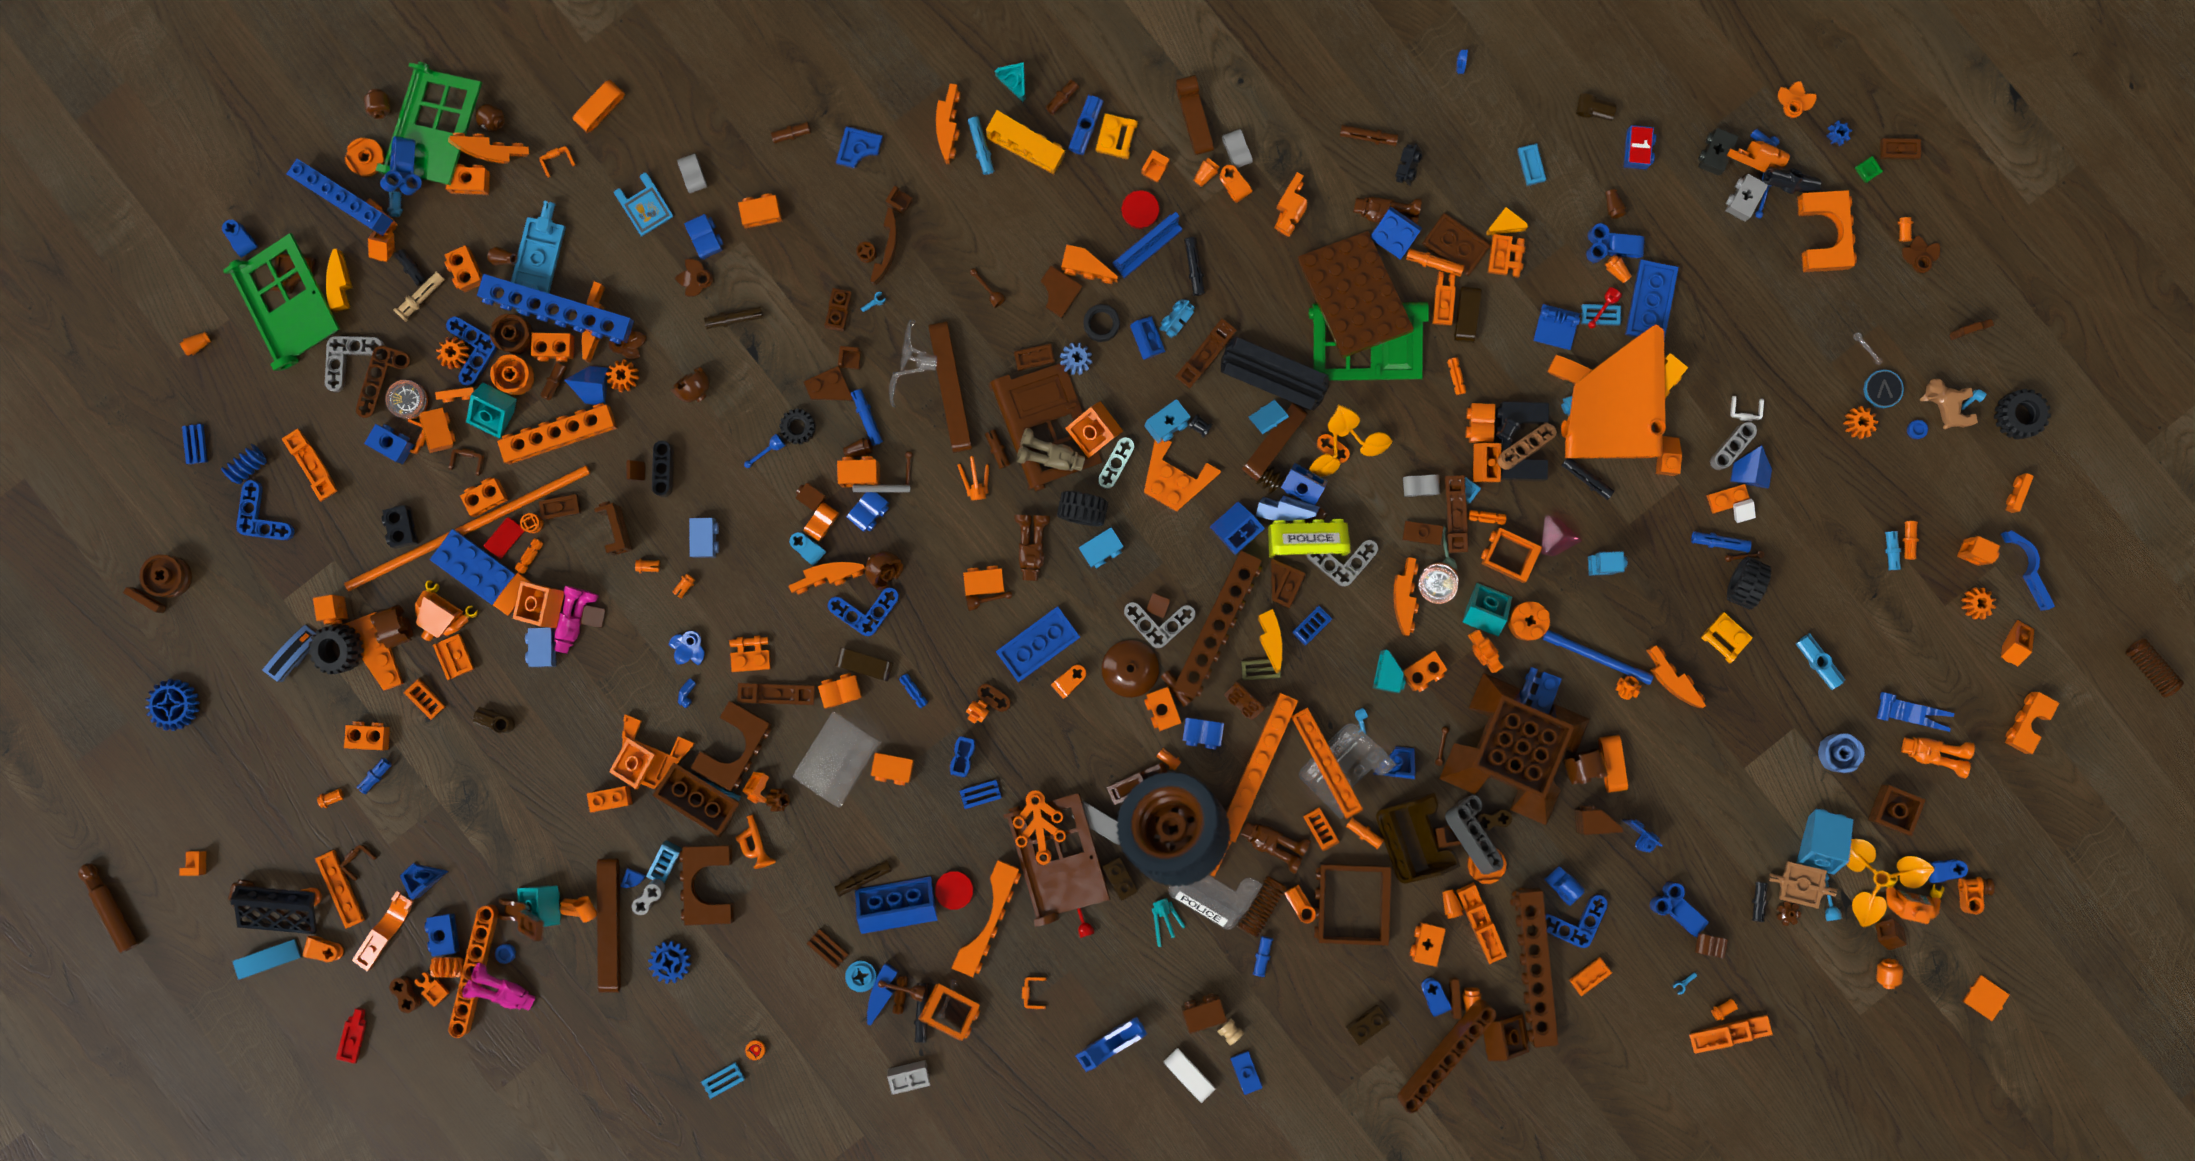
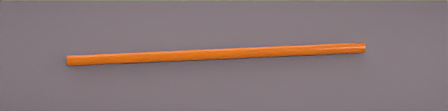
M585 465L455 530L464 536L591 474L590 470ZM450 532L345 582L346 589L351 591L439 548Z

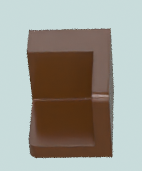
M894 186L885 202L889 208L904 216L913 198L900 191L897 186Z
M840 346L838 366L843 369L859 370L861 350L857 347Z
M1449 825L1433 828L1439 848L1461 845V842Z
M1890 919L1875 924L1878 942L1886 949L1892 950L1907 945L1904 928L1896 920Z

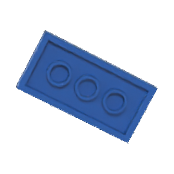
M1646 260L1639 261L1625 335L1637 337L1650 327L1658 325L1664 330L1665 340L1679 267Z
M455 529L450 531L430 558L433 563L491 605L494 604L507 584L516 575V573Z
M1057 606L998 649L996 653L1019 683L1078 640L1080 636Z

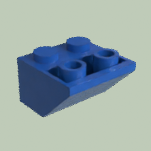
M1239 502L1210 526L1213 532L1234 555L1240 552L1265 529L1253 514Z

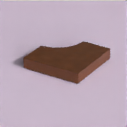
M281 253L275 259L274 268L280 278L294 269L295 265L289 254ZM304 257L314 276L316 259ZM296 272L282 281L286 292L292 294L294 286L302 279L299 273ZM278 285L270 289L271 291L281 292Z
M1052 266L1049 267L1040 281L1048 292L1046 309L1062 319L1083 287Z
M1992 319L1977 322L1955 330L1949 336L1952 341L1994 326Z

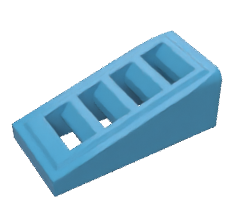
M665 840L646 877L651 880L660 879L665 884L682 848ZM661 856H664V857L670 859L671 862H669V861H667V860L661 858ZM660 863L664 865L665 867H667V870L657 864ZM654 870L663 873L664 876L662 877L661 875L655 873Z

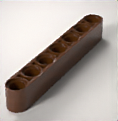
M945 321L930 324L928 327L953 453L972 450L948 323Z
M618 858L597 860L599 993H619L621 989L620 864Z
M1477 1000L1473 1003L1462 1019L1458 1021L1398 1093V1102L1406 1112L1415 1113L1421 1108L1494 1021L1496 1012L1485 1000Z

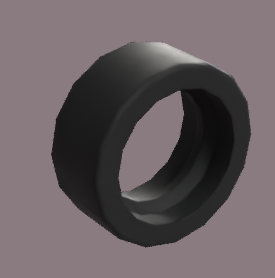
M1104 304L1095 305L1090 308L1085 314L1083 321L1084 330L1088 337L1098 342H1106L1114 338L1120 326L1119 316L1116 311ZM1104 312L1112 318L1113 326L1108 333L1097 334L1092 330L1090 321L1096 313Z

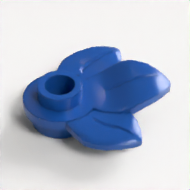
M690 630L684 633V635L677 634L671 638L668 645L676 649L674 659L677 664H684L691 659L695 664L700 665L703 661L704 649L700 645L701 636L698 632ZM688 638H693L694 643H690Z

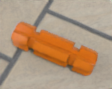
M1455 357L1448 360V366L1451 368L1450 374L1453 385H1455L1456 395L1466 393V387L1463 385L1464 379L1461 368L1458 367L1460 365L1459 360Z
M1470 510L1468 520H1479V522L1492 524L1496 522L1497 524L1504 525L1506 523V515H1496V513L1483 511L1479 513L1476 510Z
M536 538L530 543L531 546L526 549L520 559L521 562H518L515 566V569L520 573L524 574L526 572L527 566L536 557L537 550H540L543 546V542Z

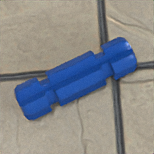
M908 674L902 675L899 681L902 685L906 686L905 689L912 699L916 700L917 706L922 708L927 705L928 701L924 696H921L922 693L915 683L911 682L910 676Z

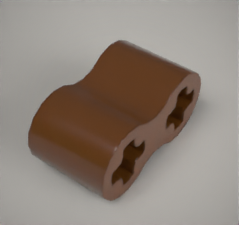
M1698 933L1694 952L1725 959L1728 939Z
M401 976L392 980L389 987L392 994L398 998L399 1009L404 1013L415 1011L421 1005V998L413 991L412 980L407 976ZM403 983L404 986L402 988H399L398 985ZM411 1000L412 1004L408 1006L407 1002Z

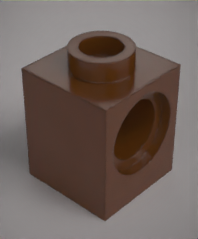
M808 483L802 484L796 491V499L814 512L827 499L825 495Z

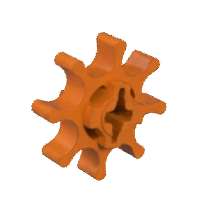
M1479 629L1467 635L1473 643L1472 648L1475 656L1483 666L1487 664L1491 673H1496L1504 668L1498 660V650L1488 637L1484 638Z

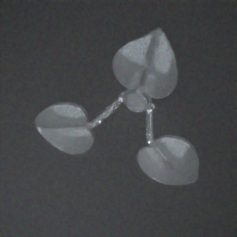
M909 320L902 348L901 371L893 372L890 380L889 399L892 407H896L893 396L895 384L900 375L924 372V370L935 371L937 356L928 355L926 352H921L911 346V327L916 322L914 320ZM913 352L919 354L917 358L910 356ZM907 360L916 361V367H919L903 371Z

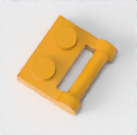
M1105 113L1096 152L1129 159V148L1138 121ZM1123 125L1127 129L1122 149L1118 150L1116 147Z
M1722 612L1701 636L1705 642L1708 641L1726 657L1725 660L1729 663H1732L1753 639L1725 612ZM1716 632L1734 649L1730 652L1713 636V633Z

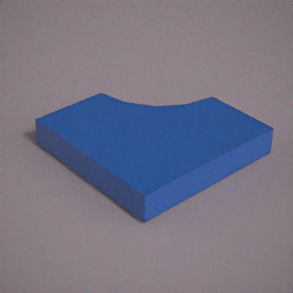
M846 126L836 164L855 169L858 162L864 157L879 154L883 136Z

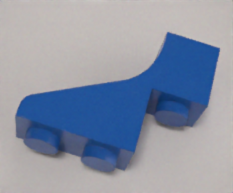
M1136 1017L1116 1026L1104 1037L1090 1043L1075 1056L1087 1072L1099 1066L1112 1055L1138 1041L1147 1032L1143 1024Z

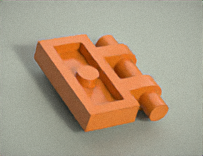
M1493 234L1487 273L1507 275L1508 268L1513 269V277H1520V271L1523 270L1522 257L1526 249L1524 246L1525 239L1518 238L1517 245L1512 244L1513 237ZM1510 252H1515L1514 262L1509 261Z
M758 635L754 636V638L737 637V639L729 640L730 647L738 648V652L730 653L732 672L771 669L770 650H762V645L769 644L768 637ZM744 646H755V651L745 652Z

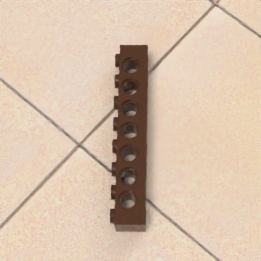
M1242 550L1240 551L1172 690L1191 699H1194L1195 696H1200L1204 688L1201 684L1204 678L1208 680L1213 670L1210 668L1212 661L1217 662L1221 654L1218 649L1221 644L1225 645L1229 637L1226 633L1229 627H1234L1238 619L1235 617L1237 610L1241 611L1246 602L1243 598L1246 593L1250 594L1254 586L1251 582L1254 576H1259L1263 568L1260 566L1262 560ZM1239 571H1247L1249 578L1242 579L1239 576ZM1231 588H1239L1241 592L1240 595L1233 596L1231 594ZM1229 604L1232 607V612L1225 613L1222 606ZM1214 622H1222L1224 629L1221 631L1216 630ZM1212 638L1216 643L1215 647H1208L1205 643L1206 639ZM1200 655L1205 656L1207 664L1200 665L1197 662V657ZM1190 673H1196L1199 676V680L1191 682L1188 677Z
M1540 888L1516 890L1514 906L1515 908L1518 907V915L1515 916L1517 927H1520V934L1517 935L1519 946H1522V953L1519 954L1520 964L1524 966V973H1521L1522 983L1526 986L1523 998L1524 1003L1528 1006V1011H1525V1018L1530 1026V1030H1527L1528 1041L1535 1048L1558 1045L1543 891ZM1533 906V912L1525 914L1526 907ZM1530 925H1535L1533 933H1527V928ZM1537 944V950L1530 953L1529 947ZM1538 963L1539 969L1532 972L1531 966ZM1541 983V988L1533 991V985ZM1543 1002V1007L1540 1010H1535L1536 1003ZM1540 1021H1544L1545 1026L1542 1029H1537V1024Z

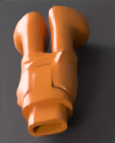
M1905 737L1901 752L1909 754V757H1913L1917 762L1923 764L1931 763L1950 768L1955 771L1957 776L1965 779L1970 772V762L1942 757L1940 752L1970 760L1974 754L1975 745L1974 743L1965 742L1961 746L1944 744L1943 741L1929 738L1913 737V739Z

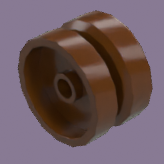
M158 554L150 557L143 563L139 578L146 592L153 596L174 598L181 596L188 590L192 581V572L190 566L183 559Z

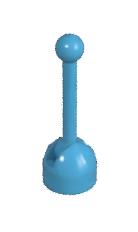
M1827 874L1825 877L1826 887H1829V876ZM1827 895L1829 908L1825 911L1826 921L1842 919L1840 909L1833 906L1832 897Z

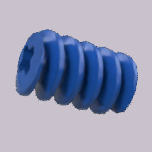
M251 444L253 450L245 448L247 455L239 453L240 460L235 457L233 458L234 465L228 462V470L224 467L221 468L222 472L232 482L242 484L243 479L246 480L249 478V474L255 473L254 469L259 470L261 468L260 464L265 465L267 463L262 451L254 444Z

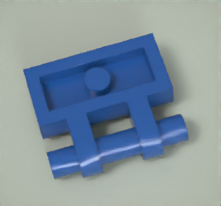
M1531 667L1529 674L1525 676L1526 682L1523 690H1520V703L1525 705L1527 699L1532 701L1530 704L1531 708L1549 715L1562 678L1546 672H1542L1541 677L1537 678L1538 669ZM1533 683L1538 684L1534 695L1530 693Z

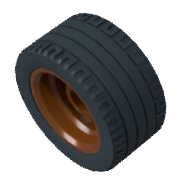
M1159 773L1141 781L1124 799V803L1121 805L1118 813L1119 818H1117L1118 840L1128 859L1148 878L1167 886H1187L1206 878L1224 859V854L1227 852V847H1229V835L1231 834L1229 819L1219 800L1200 780L1183 773ZM1174 808L1179 809L1178 813L1172 812ZM1160 838V841L1155 843L1154 839Z

